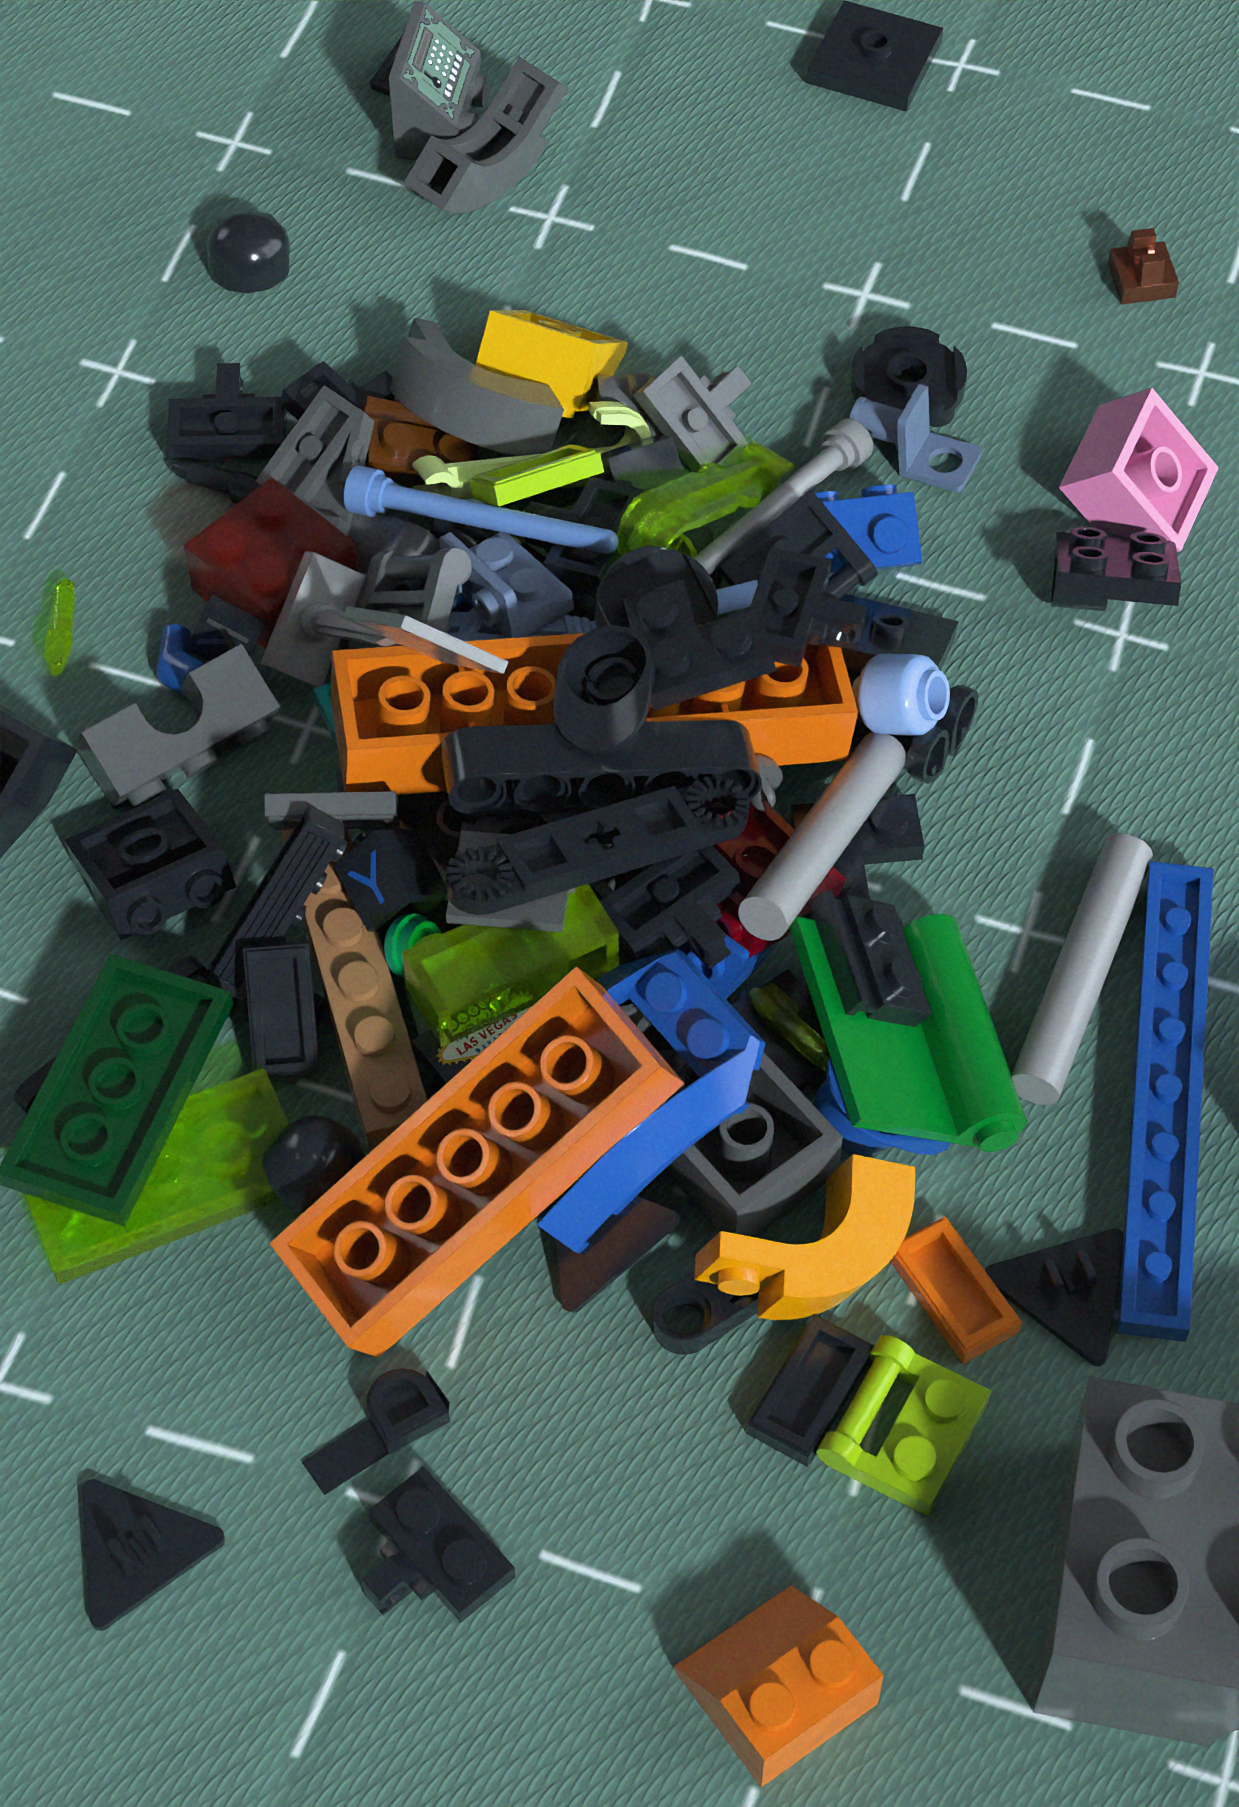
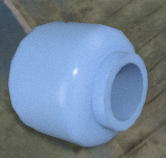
M878 654L869 659L862 669L860 676L855 679L852 687L856 706L863 723L872 732L879 734L924 735L935 726L938 720L943 718L949 705L950 690L945 674L939 671L937 665L929 657L919 654Z

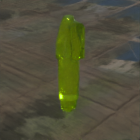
M67 578L56 583L52 594L49 627L45 637L44 658L48 671L53 677H59L63 673L71 656L73 646L72 631L76 595L74 583Z
M769 982L762 988H753L749 993V997L762 1020L775 1033L781 1034L810 1062L827 1072V1060L830 1054L825 1039L798 1016L799 1005L774 983Z

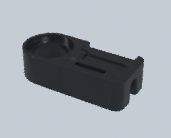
M693 1271L662 1291L657 1297L653 1306V1332L655 1338L664 1349L680 1355L696 1353L757 1314L759 1292L743 1296L726 1294L718 1289V1284L694 1280L695 1272ZM689 1305L701 1313L704 1321L696 1331L680 1334L672 1331L664 1321L666 1313L675 1306Z

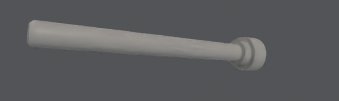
M853 419L839 421L824 434L818 455L701 550L693 559L697 560L709 575L712 574L721 564L834 471H852L856 469L873 452V441L867 429Z

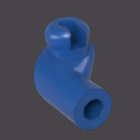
M171 624L166 625L161 632L157 676L163 685L177 694L187 697L181 686L188 673L202 666V663L189 655L190 651L186 650L192 636L191 631L182 625Z

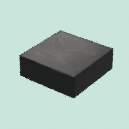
M212 595L204 607L186 650L207 661H211L242 644L251 658L267 623Z

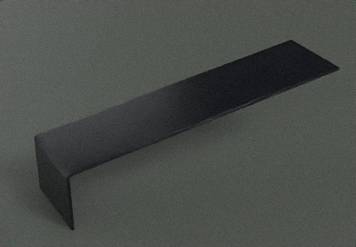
M426 1371L425 1377L432 1383L449 1412L450 1401L429 1372ZM370 1420L306 1459L302 1464L322 1493L326 1495L388 1455L374 1431Z

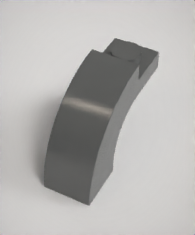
M518 57L483 116L468 131L453 139L443 140L431 135L403 183L442 210L450 213H467L492 203L513 187L542 154L549 141L540 135L569 88L523 58Z

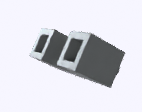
M242 644L188 673L181 688L190 701L195 714V723L191 729L178 734L160 732L146 721L137 704L133 703L80 733L75 747L113 809L127 801H130L134 808L143 805L166 790L162 783L164 780L182 770L187 778H191L214 765L219 760L215 752L236 741L239 748L242 749L261 739L272 730L268 722L272 720L280 706Z

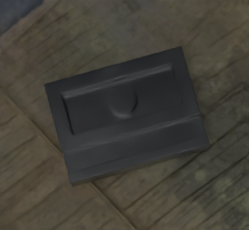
M827 890L809 904L846 1015L853 1016L858 1011H863L866 1013L867 1019L916 1027L932 1014L922 987L921 975L915 967L903 932L902 921L893 904L846 895L843 899L838 900L834 898L832 891Z

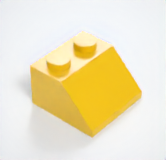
M490 310L476 365L503 376L549 385L564 408L562 417L573 418L575 411L589 410V402H599L598 376L614 375L626 353L628 342L527 310Z

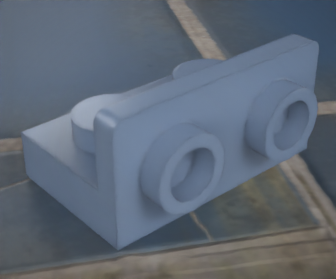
M451 532L439 538L441 549L460 548L467 552L471 559L472 570L470 577L464 584L457 585L455 595L462 594L473 604L484 624L489 627L495 625L508 638L525 637L574 610L571 590L508 533L500 532L470 549Z

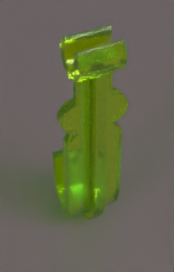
M752 441L741 451L734 465L724 467L717 463L705 462L700 465L698 473L691 472L645 491L632 501L621 519L617 532L619 539L618 552L623 556L630 551L646 546L666 547L667 549L685 531L701 527L733 513L738 506L753 508L760 502L762 494L768 496L782 484L779 482L780 478L786 472L794 470L795 465L761 443Z

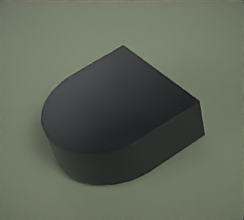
M400 1368L385 1372L373 1382L368 1391L366 1402L369 1420L388 1455L450 1422L449 1412L427 1377L415 1370Z

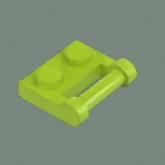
M881 1335L870 1353V1359L873 1363L835 1432L830 1431L825 1434L816 1453L820 1460L829 1467L929 1517L989 1402L991 1390L916 1354L902 1340L889 1335ZM898 1378L913 1385L914 1388L878 1455L874 1456L862 1450L859 1445L892 1384Z

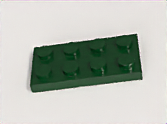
M110 953L0 1165V1185L125 1226L233 1006L231 991Z

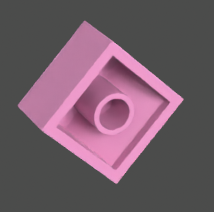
M1149 388L1098 406L1059 488L1094 528L1124 538H1130L1133 533L1138 532L1155 533L1165 537L1166 542H1175L1176 551L1180 552L1218 471V466L1154 389Z

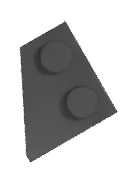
M324 385L255 481L344 543L349 536L354 514L348 512L344 506L343 496L346 479L353 467L356 465L365 466L375 421L364 411Z

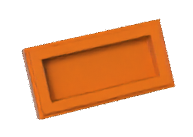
M946 1216L903 1240L890 1262L962 1364L1020 1332L1022 1321Z

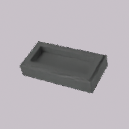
M396 791L265 794V818L274 830H294L308 805L345 824V829L374 828L378 826L397 828V825H400V802Z

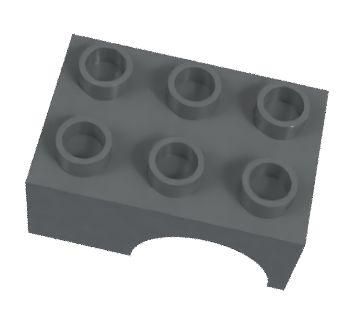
M1089 1377L1069 1447L1033 1713L1203 1746H1209L1212 1741L1226 1733L1239 1730V1403Z

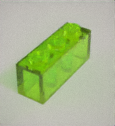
M586 884L576 887L574 892L568 894L563 932L464 924L444 934L433 933L423 937L412 948L402 952L406 988L440 1047H444L533 1006L576 966L591 978L600 976L618 967L619 932L590 885Z

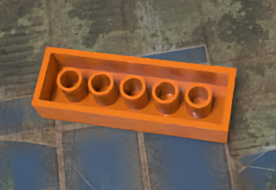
M576 966L269 1244L346 1346L379 1358L585 1174L621 1138L645 1120L685 1083L604 987Z

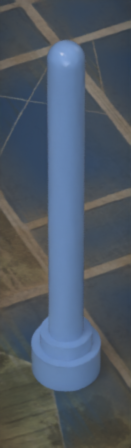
M360 465L353 467L344 487L343 498L346 510L350 513L374 517L376 512L386 513L389 509L603 554L614 552L619 544L616 533L608 529L394 485L391 478L385 477L382 470Z

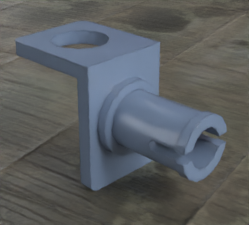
M918 384L904 410L874 402L862 396L856 400L852 408L850 419L862 424L872 438L895 444L898 451L899 476L953 492H961L981 459V447L930 432L928 386ZM951 453L958 456L962 460V464L952 472L943 473L933 470L929 466V461L938 454Z

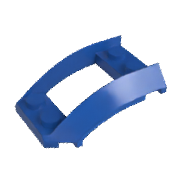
M675 949L621 964L596 980L618 1005L630 998L700 1078L628 1132L585 1174L539 1214L542 1219L537 1225L576 1253H581L589 1245L587 1240L611 1214L619 1215L655 1177L683 1152L735 1113L741 1115L750 1106L746 1101L753 1069L759 1071L766 1043L681 950Z

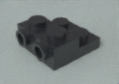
M179 789L173 790L64 840L72 862L91 887L100 911L120 940L134 934L152 935L163 928L167 919L192 907L203 909L213 907L221 901L225 892L237 887L223 846Z

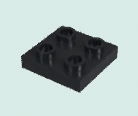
M1076 527L1071 529L1070 533H1056L1051 593L1052 607L1106 611L1108 600L1178 606L1181 577L1175 542H1166L1165 537L1149 532L1133 533L1130 538L1106 536L1104 531L1092 527Z

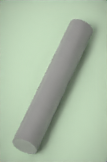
M872 732L861 740L739 906L738 914L742 925L752 935L763 940H776L785 934L905 766L906 753L896 738L889 734Z
M1115 833L1106 837L1011 1074L1018 1096L1029 1102L1039 1105H1052L1059 1100L1148 871L1149 863L1153 857L1151 848L1135 836Z

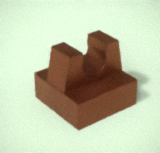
M1154 228L1133 230L1127 246L1110 249L1108 266L1121 305L1176 298L1179 281L1165 241L1156 242Z

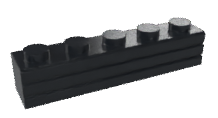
M308 805L209 965L208 984L231 991V996L241 1001L245 999L247 991L243 956L244 946L286 943V938L283 936L290 925L297 927L302 920L307 908L304 903L310 893L317 895L327 877V873L324 871L331 860L337 862L347 846L348 841L344 839L345 824Z

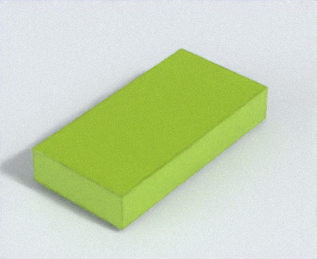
M571 444L474 475L469 481L474 500L499 507L603 473L604 469L600 452L595 451V449Z

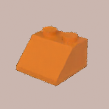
M792 1585L674 1667L676 1674L761 1788L876 1706L879 1702L884 1676L837 1615Z

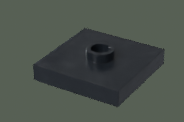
M844 0L807 69L806 83L907 112L942 43L943 28Z
M846 594L840 599L866 606L865 626L858 649L841 648L847 670L861 673L869 659L878 654H919L929 657L937 665L939 671H941L955 640L958 621Z

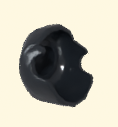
M251 209L233 212L218 219L217 223L211 227L207 239L206 253L209 275L213 282L228 291L249 294L269 290L287 277L290 255L289 238L286 229L271 214Z
M309 1115L287 1124L271 1136L264 1144L262 1165L270 1187L278 1198L292 1212L302 1213L366 1156L360 1141L351 1129L344 1127L341 1122L332 1118Z

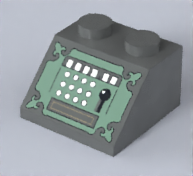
M414 1L389 75L395 157L417 161L431 135L443 140L453 139L462 135L478 121L477 107L485 108L488 100L489 75L481 74L480 50L425 2Z

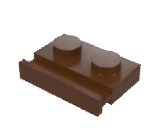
M372 396L366 397L361 410L375 422L365 467L382 470L385 477L391 478L393 482L417 486L427 485L412 466L413 462L420 457L427 455L436 456L445 464L479 460L478 445L438 429L416 416L400 402Z

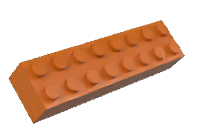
M585 633L464 641L508 661L504 674L443 663L406 646L332 650L331 705L344 791H396L397 795L447 791L439 747L442 740L449 733L460 728L472 726L556 724L553 705L558 666L564 651L576 638ZM808 643L801 667L774 662L777 671L655 711L650 705L645 722L737 721L745 725L749 731L755 755H764L772 758L780 766L847 760L858 709L841 647L827 646L825 643L824 645H811Z

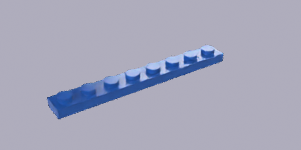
M1150 861L1146 875L1117 1325L1118 1334L1186 1342L1190 1332L1214 868Z

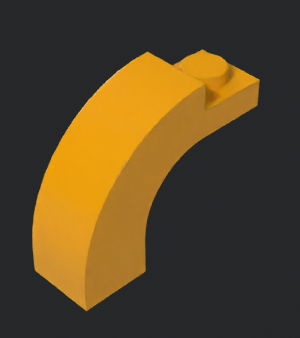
M852 1154L826 1178L825 1220L823 1231L817 1242L794 1245L720 1231L696 1254L694 1280L718 1284L720 1291L731 1295L743 1296L759 1292L758 1318L793 1320L806 1318L837 1306L879 1273L893 1258L902 1244L910 1225L914 1207L915 1167Z

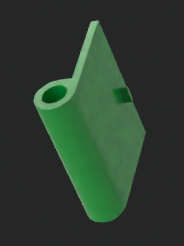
M933 914L916 919L903 927L915 967L921 975L922 987L932 1013L916 1027L867 1019L866 1013L863 1011H858L853 1016L846 1015L815 921L796 917L789 928L852 1127L980 1147L985 1152L1000 1151L1013 1145L1018 1140V1134L1026 1127L1027 1119L956 918L948 914Z

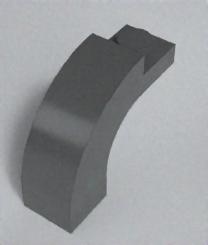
M414 318L408 337L403 336L398 344L396 369L390 391L402 405L416 416L455 437L497 452L513 456H524L551 451L564 408L549 385L503 376L474 365L451 349L436 322Z

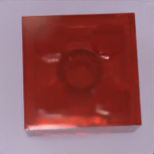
M272 477L184 544L192 590L207 602L214 595L266 622L267 624L258 641V644L265 649L305 551L314 552L358 572L354 541Z

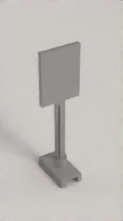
M305 551L260 662L265 667L278 670L315 688L323 685L332 663V650H337L341 639L383 647L399 644L443 663L504 674L508 661L406 615L354 607L366 576L319 554Z

